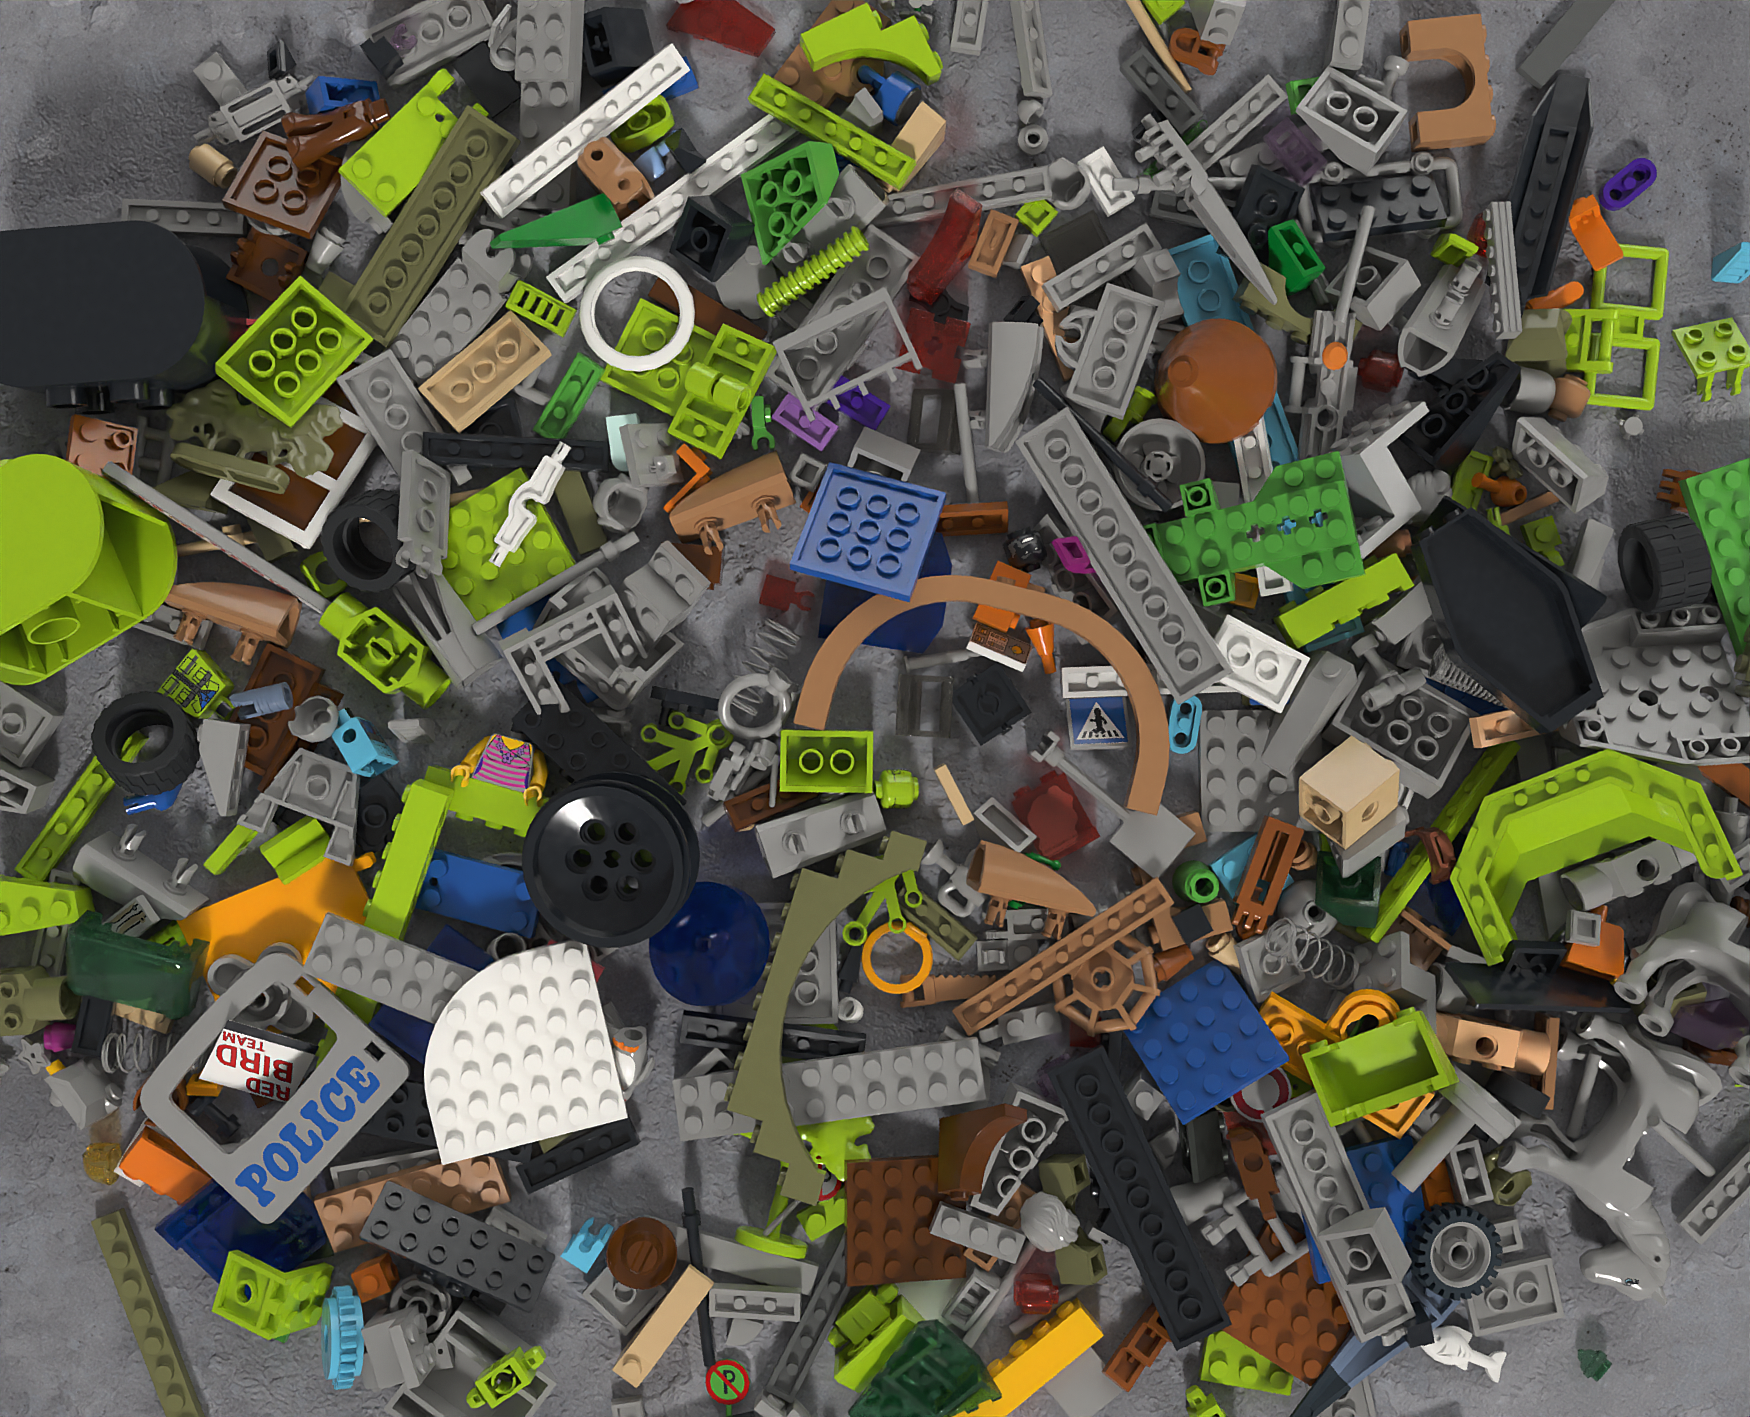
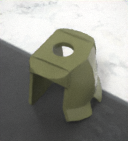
M1561 308L1524 310L1521 318L1522 332L1515 339H1509L1505 357L1518 366L1544 371L1552 376L1553 379L1567 372L1565 334L1572 323V316ZM1520 372L1516 377L1517 380H1520Z

